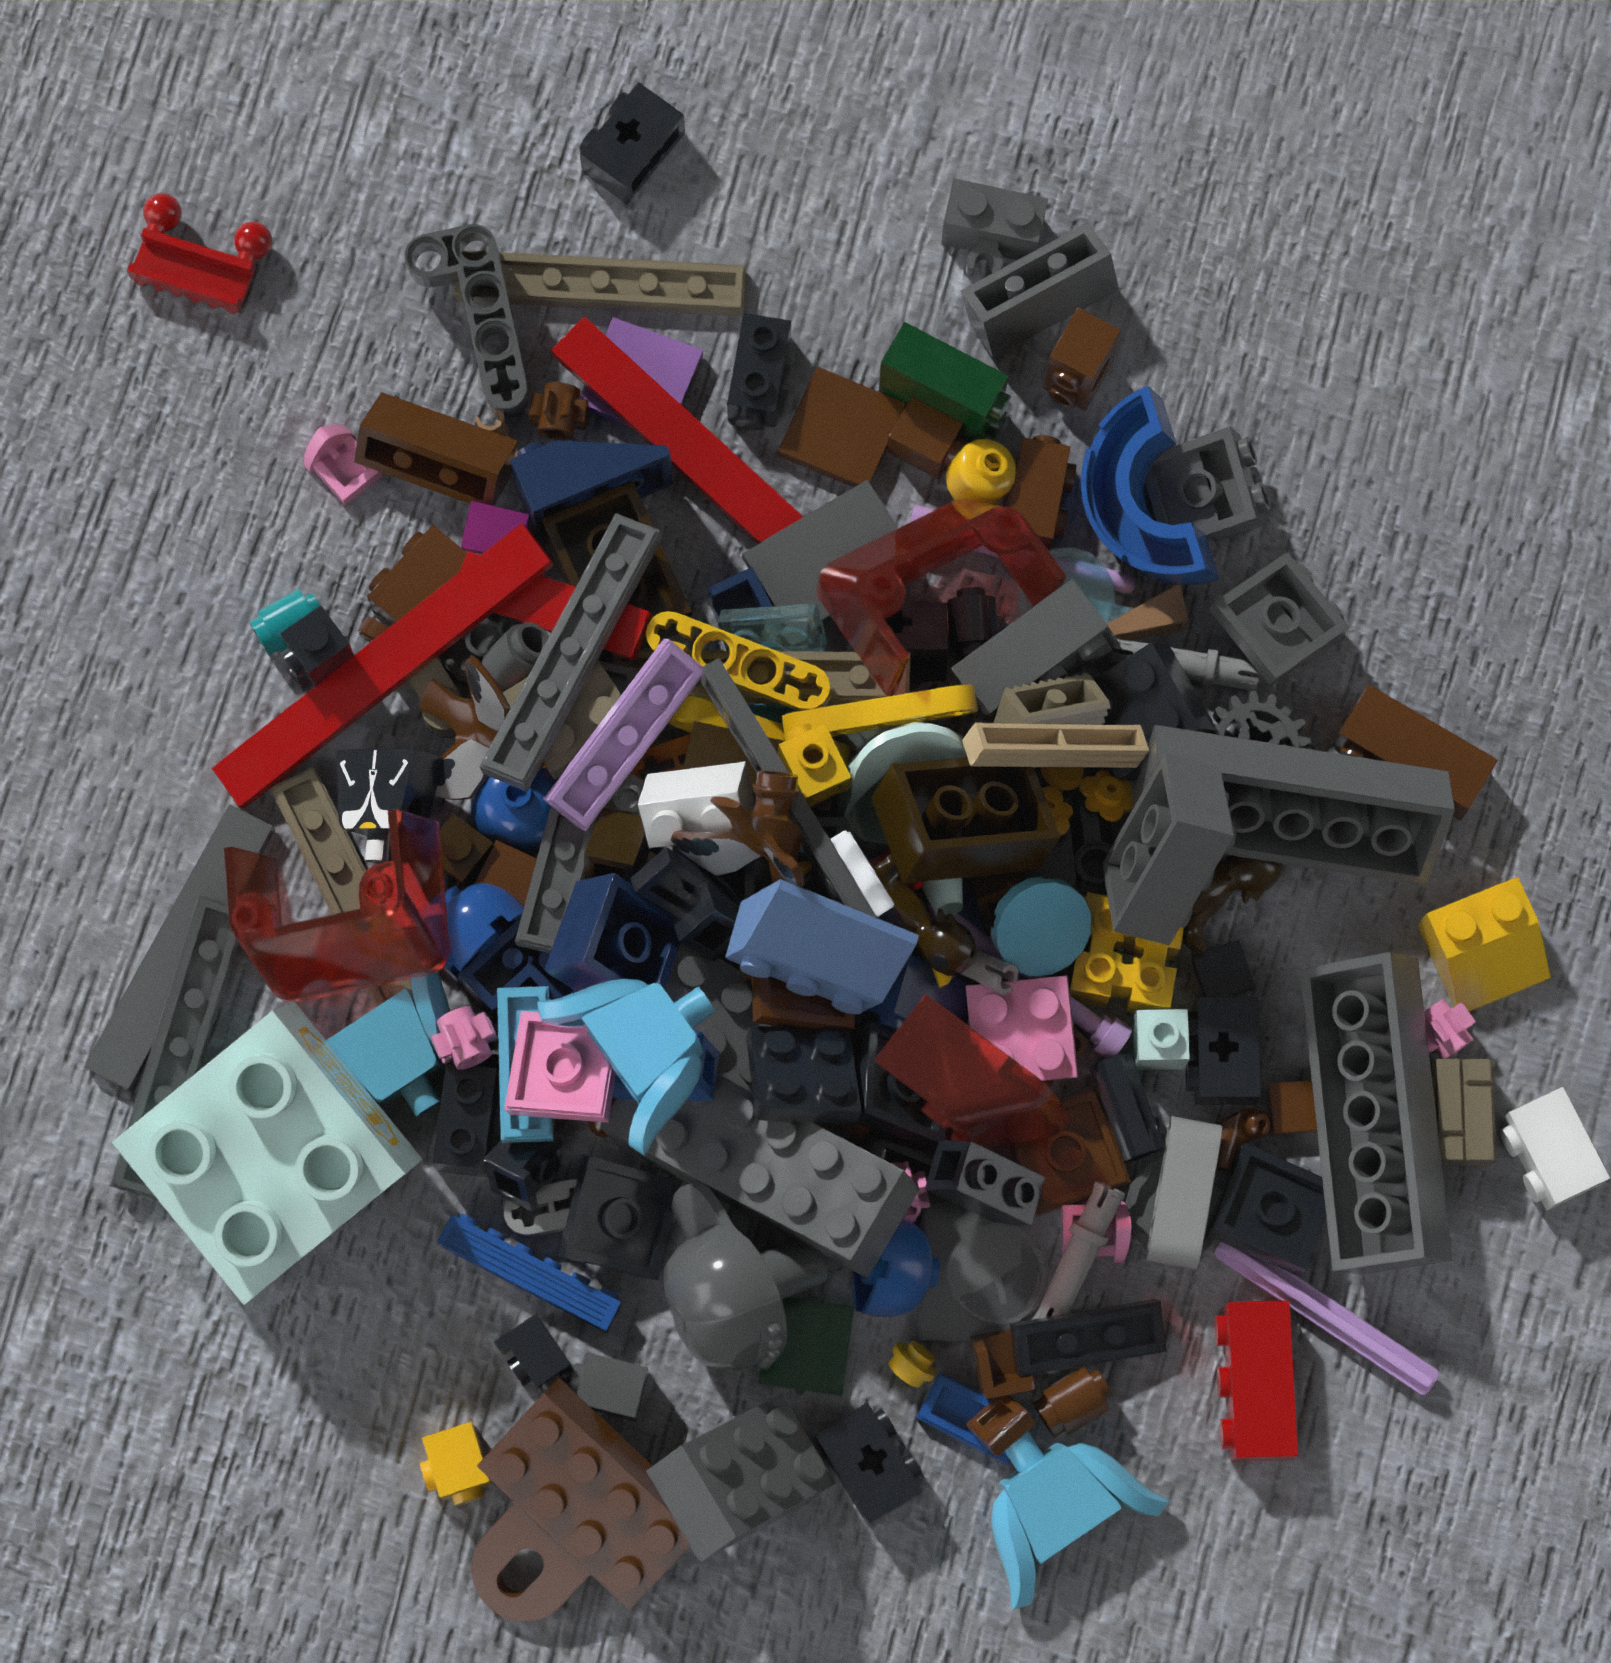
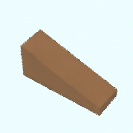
M1180 584L1171 587L1107 623L1115 637L1135 640L1185 630L1189 619Z

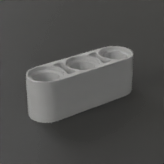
M1171 1116L1148 1237L1146 1261L1197 1270L1221 1142V1125Z

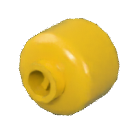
M990 439L974 440L965 445L948 464L945 476L947 489L953 499L963 507L972 510L988 509L997 504L1013 487L1016 464L1009 450L999 442Z

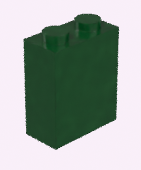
M905 321L881 361L880 393L902 401L906 405L911 396L962 422L961 439L969 443L977 439H986L988 435L994 438L997 437L1007 419L1009 412L1005 410L1011 399V396L1006 393L1008 375Z

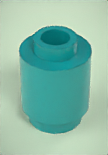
M298 588L257 611L259 616L249 623L268 656L277 651L283 652L286 650L280 633L319 607L320 604L312 592L303 596Z

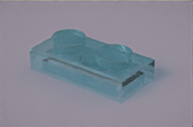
M817 603L721 610L718 619L719 629L776 651L825 652L827 639ZM724 642L726 651H730L729 646Z

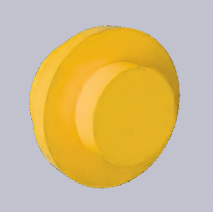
M911 1341L909 1345L897 1342L892 1348L893 1356L888 1361V1364L892 1371L907 1384L920 1388L925 1381L932 1382L937 1376V1371L932 1365L935 1362L934 1356L918 1342Z

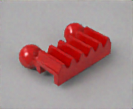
M158 193L152 195L145 202L143 208V216L147 223V227L143 228L141 233L143 242L134 264L130 263L127 269L130 279H133L140 286L149 284L159 292H162L164 289L168 290L175 297L180 298L184 295L195 303L203 301L211 308L217 309L222 307L233 315L237 312L239 313L256 270L254 266L256 260L265 257L272 248L273 239L269 229L264 224L256 221L242 224L234 235V246L238 252L236 257L166 235L165 232L174 229L181 220L182 209L180 203L170 194Z

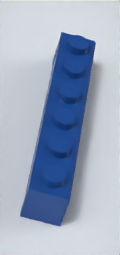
M463 1213L459 1218L453 1214L450 1216L437 1241L439 1247L608 1334L622 1307V1303L617 1300L619 1296L617 1293L603 1286L600 1291L589 1286L591 1280L577 1272L570 1276L560 1271L562 1265L546 1257L544 1261L533 1257L532 1255L535 1251L521 1243H517L516 1247L506 1243L505 1235L492 1228H489L488 1232L476 1227L478 1221Z

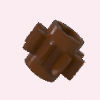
M549 382L545 384L543 394L532 393L528 413L530 416L529 422L538 424L537 433L552 440L567 441L573 439L575 428L586 430L589 413L588 400L580 399L581 390L578 387L562 382Z

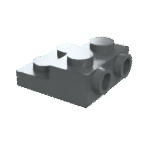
M1229 426L1173 446L1160 453L1148 469L1145 480L1156 521L1169 525L1192 522L1205 533L1207 540L1216 537L1220 541L1266 525L1263 512L1271 509L1270 501L1261 482L1254 484L1250 467L1257 464V457L1248 437L1241 439L1240 434Z
M1288 552L1216 600L1209 609L1270 686L1297 667H1304L1337 644L1349 629L1339 607L1323 596L1314 585L1313 578L1308 569L1301 563H1296Z

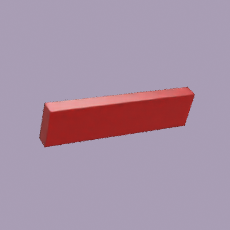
M467 551L461 570L480 555ZM541 575L496 610L494 614L521 623H535L545 631L552 632L576 587ZM627 604L603 650L636 661L652 613Z

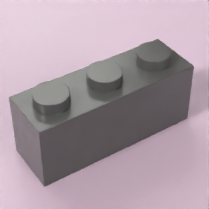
M1087 222L961 290L971 327L991 356L995 357L1073 315L1077 307L1084 309L1119 290L1111 253Z

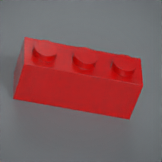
M1290 1300L1228 1302L1222 1308L1223 1315H1215L1214 1321L1216 1346H1224L1225 1367L1217 1368L1219 1398H1227L1228 1418L1220 1419L1221 1449L1230 1450V1462L1293 1460L1298 1457Z

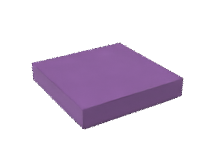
M613 317L606 336L683 406L703 358V350ZM583 387L580 399L588 400L589 413L629 427L587 387Z

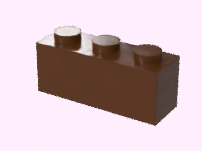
M381 392L360 424L354 463L471 504V501L494 506L511 478L512 468L510 459L515 457L518 441Z
M1370 684L1364 690L1332 745L1339 749V754L1448 771L1455 807L1453 817L1460 821L1471 807L1498 759Z

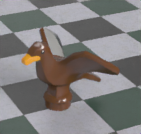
M475 656L466 660V676L471 694L470 699L457 697L433 678L427 685L420 703L421 711L446 721L456 733L455 744L441 756L443 757V763L435 794L437 798L448 800L474 798L488 777L482 773L479 766L510 711V705L502 693L506 690L500 689L489 671ZM542 763L540 769L546 767L544 763Z
M769 770L757 771L756 783L753 784L754 793L756 794V805L753 811H747L739 802L728 797H712L710 802L730 820L732 829L721 832L683 830L674 831L671 835V841L683 854L715 876L737 871L749 862L764 856L769 862L772 884L781 879L804 889L803 878L812 869V864L809 861L798 862V854L803 836L800 827L790 816L792 801L799 794V789H797L798 775Z

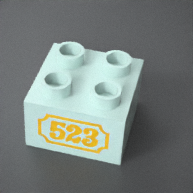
M295 1002L272 1010L112 1142L243 1305L274 1282L423 1160Z

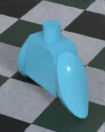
M432 944L417 947L411 966L412 990L405 988L326 1040L374 1100H377L379 1103H389L403 1095L416 1118L429 1112L441 1103V1099L428 1080V1077L446 1065L443 1064L442 1059H439L430 1038L435 1034L441 1033L437 1020L450 1012Z
M619 979L593 985L558 999L537 1002L542 1022L558 1027L586 1028L591 1039L639 1105L634 1114L629 1132V1146L645 1156L654 1138L683 1106L699 1080L702 1068L700 1056L703 1053L699 1038L692 1028L715 1013L706 995L697 987L673 1003L659 983L647 985L641 980Z
M1027 1431L1005 1450L1016 1470L999 1482L1001 1493L993 1503L991 1515L994 1540L1009 1583L1011 1610L1030 1606L1032 1603L1036 1584L1034 1560L1040 1564L1120 1510L1122 1508L1120 1504L1139 1514L1159 1517L1170 1500L1150 1491L1124 1466L1097 1447L1083 1443L1066 1447L1057 1442L1042 1452L1029 1431Z

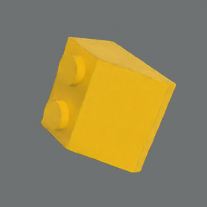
M1519 877L1426 913L1417 925L1453 1007L1462 1002L1470 1012L1551 978L1540 924Z

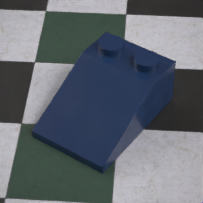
M555 440L546 445L543 442L529 444L517 452V457L510 459L516 491L526 513L529 514L528 518L539 541L545 539L542 518L631 481L634 482L640 498L673 485L671 454L667 445Z

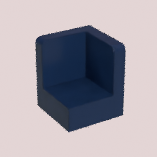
M753 567L708 588L709 606L722 630L748 639L774 626V608Z

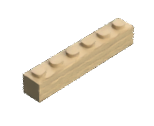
M975 722L962 740L970 766L1136 768L1150 751L1141 725Z

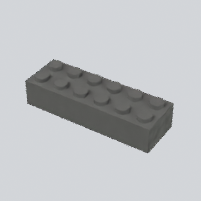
M1154 725L1148 744L1150 751L1144 757L1131 799L1132 812L1164 754L1221 769L1224 788L1229 794V813L1232 825L1236 828L1235 842L1232 850L1227 855L1425 886L1455 811L1448 771Z
M1386 952L1300 969L1332 1271L1362 1275L1453 1261L1418 959L1394 952Z
M718 1074L714 1101H686L654 1138L645 1156L629 1146V1132L634 1114L639 1106L635 1100L616 1099L610 1109L608 1123L602 1122L600 1128L621 1148L687 1183L699 1181L711 1189L717 1199L866 1278L871 1274L920 1190L903 1169L813 1123L756 1120L753 1092Z

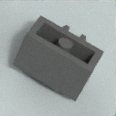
M954 178L943 222L941 244L971 250L966 261L967 275L973 276L975 264L981 260H987L993 265V274L1003 268V257L1019 260L1038 249L1048 198Z

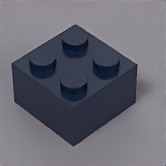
M611 873L576 881L544 971L576 992L593 985L619 979L641 980L647 985L659 983L665 990L681 942L678 940L671 914L668 911L634 892L632 884L617 874Z

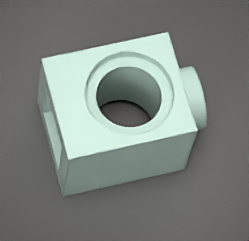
M1188 1009L1136 1011L1132 1019L1133 1061L1137 1070H1184L1190 1059Z

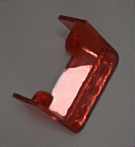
M958 499L829 562L823 567L817 582V596L887 697L897 693L909 659V654L884 620L897 613L902 607L906 595L905 584L984 545L988 550L997 554L1033 606H1036L1063 586L1066 574L1021 513L1009 507L970 499Z
M398 809L387 811L392 861L376 864L364 873L359 884L360 909L283 926L277 858L233 846L224 848L230 928L276 997L292 1002H303L435 974L443 968L449 957L450 942L447 926L439 822Z
M926 994L874 1060L926 1102L921 1111L945 1130L948 1128L945 1139L948 1141H972L991 1151L1058 1135L1071 1119L1054 1091L1047 1084Z

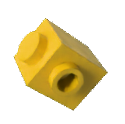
M825 723L815 728H812L811 724H804L792 729L783 736L785 742L779 744L778 755L788 772L798 775L797 787L810 807L849 789L851 775Z
M472 1422L422 1437L428 1460L420 1462V1467L428 1492L438 1490L439 1497L443 1501L452 1498L455 1506L484 1497L482 1488L491 1486L493 1483L477 1467L483 1460L484 1453L476 1427Z

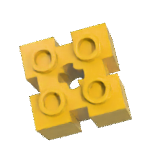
M1087 892L1085 901L1091 913V934L1086 943L1088 945L1087 952H1082L1073 961L1069 981L1070 996L1081 1004L1106 1008L1110 996L1127 999L1125 1012L1136 1013L1137 1010L1170 1009L1177 968L1166 967L1165 961L1166 959L1175 961L1181 948L1184 927L1179 928L1170 945L1114 932L1108 896ZM1128 947L1132 949V953L1136 954L1138 958L1134 957L1131 964L1122 963V955L1114 952V950Z

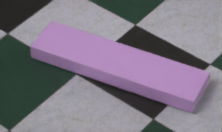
M663 639L543 800L579 829L586 831L702 678L704 667L671 640Z

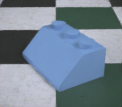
M780 879L741 902L725 958L741 964L740 969L748 975L759 978L771 976L786 982V988L794 993L804 996L819 995L831 1000L832 1006L839 1011L849 1014H860L883 1002L914 950L919 935Z

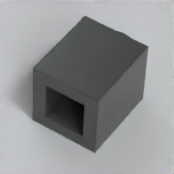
M587 1353L585 1365L575 1364L569 1388L595 1412L637 1422L649 1370L648 1367Z

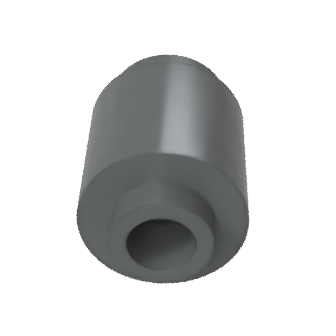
M526 622L514 625L485 652L482 664L489 671L500 689L507 690L528 677L549 635L541 626L535 623Z

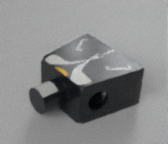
M415 748L337 750L339 824L343 830L367 836L366 862L395 864L397 836H423L426 833L443 757Z

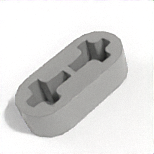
M577 1179L543 1185L536 1192L538 1205L535 1208L549 1206L550 1212L536 1215L533 1220L534 1225L530 1227H525L521 1219H513V1213L521 1211V1206L507 1199L504 1206V1218L509 1229L514 1234L523 1238H533L564 1231L570 1209L556 1211L555 1205L570 1201V1192L574 1191Z

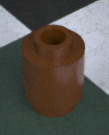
M1081 1366L1042 1390V1397L1034 1401L1033 1406L1047 1430L1055 1438L1063 1432L1068 1436L1109 1411L1106 1400L1112 1397L1113 1394L1097 1369L1089 1373L1084 1366Z

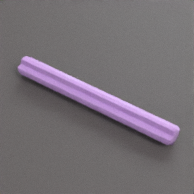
M1220 1242L1215 1249L1214 1255L1218 1260L1279 1301L1290 1300L1291 1309L1418 1394H1427L1438 1379L1439 1371L1435 1367L1299 1276L1223 1242Z

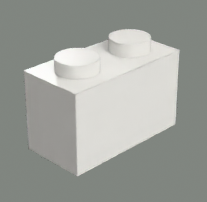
M746 762L647 774L638 807L649 848L675 845L671 841V835L674 831L721 832L732 829L730 820L710 802L712 797H728L739 802L747 811H753L756 803Z
M1563 1087L1508 1112L1500 1120L1504 1128L1500 1129L1499 1132L1505 1148L1512 1157L1518 1155L1527 1172V1174L1523 1175L1525 1187L1536 1203L1542 1201L1546 1211L1594 1189L1610 1179Z

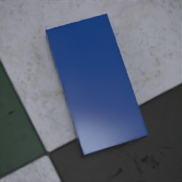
M939 1372L916 1420L1007 1466L1011 1461L1005 1451L996 1457L974 1437L966 1426L975 1415L994 1399H985L984 1395L979 1391Z

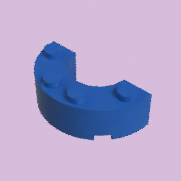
M1146 386L1124 398L1104 417L1098 425L1101 428L1094 438L1090 449H1086L1081 471V493L1089 523L1102 543L1112 553L1147 577L1169 584L1197 585L1219 580L1205 533L1192 522L1169 525L1154 521L1145 506L1143 487L1148 469L1160 453L1177 444L1163 399L1153 389Z

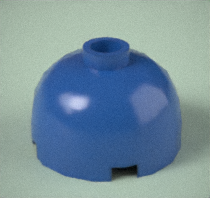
M547 767L541 768L528 792L488 776L474 798L470 799L471 818L476 830L492 841L493 845L497 840L530 856L539 853L551 808L543 798L557 779L554 780Z
M488 883L471 885L462 892L456 886L451 888L434 906L439 914L431 924L430 943L433 945L437 960L456 982H461L458 974L522 916L524 905L504 888Z
M903 1218L869 1277L866 1278L852 1271V1298L857 1312L874 1317H895L912 1311L922 1302L927 1289L936 1287L940 1273V1262L938 1258L932 1257L931 1244L920 1227L910 1220Z

